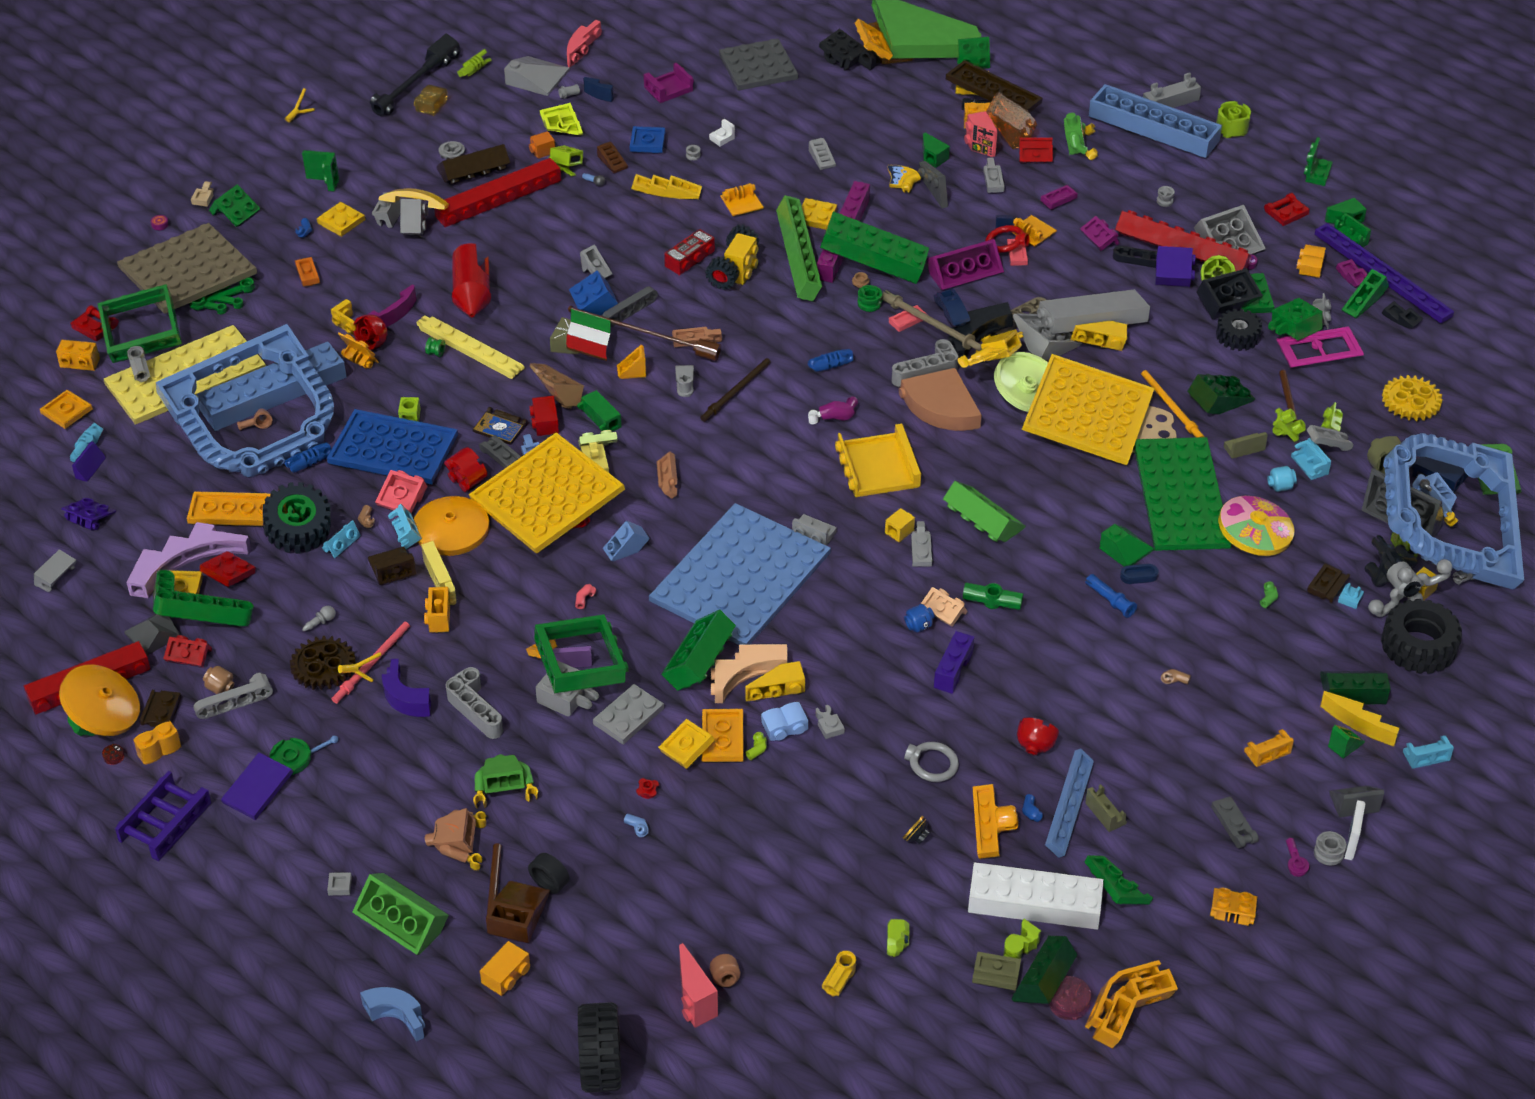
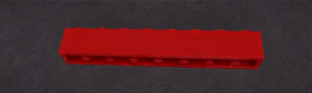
M548 158L444 199L449 203V207L445 210L434 208L435 217L444 227H448L560 182V167L551 158Z
M1131 210L1121 212L1115 231L1155 246L1193 248L1192 254L1196 255L1195 259L1205 262L1212 256H1224L1233 263L1235 271L1248 268L1252 257L1248 250L1239 247L1237 250L1232 248V245L1223 242L1219 244L1216 243V239L1211 237L1201 238L1199 233L1193 231L1190 234L1184 232L1185 229L1175 226L1172 228L1168 226V223L1160 220L1159 223L1154 222L1153 218L1146 215L1143 218L1137 216L1138 213Z

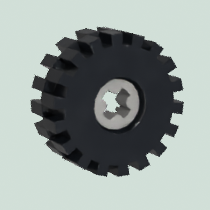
M1233 309L1232 312L1227 310L1226 313H1222L1221 317L1218 318L1216 338L1217 340L1219 339L1220 344L1224 343V347H1231L1230 350L1237 348L1238 351H1242V349L1247 351L1249 347L1253 349L1260 341L1262 331L1261 319L1257 318L1255 313L1252 315L1249 310L1247 312H1244V309H1240V311Z

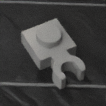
M825 705L826 712H820L819 708H816L818 726L825 739L844 734L845 728L837 714L831 715V707L829 705Z

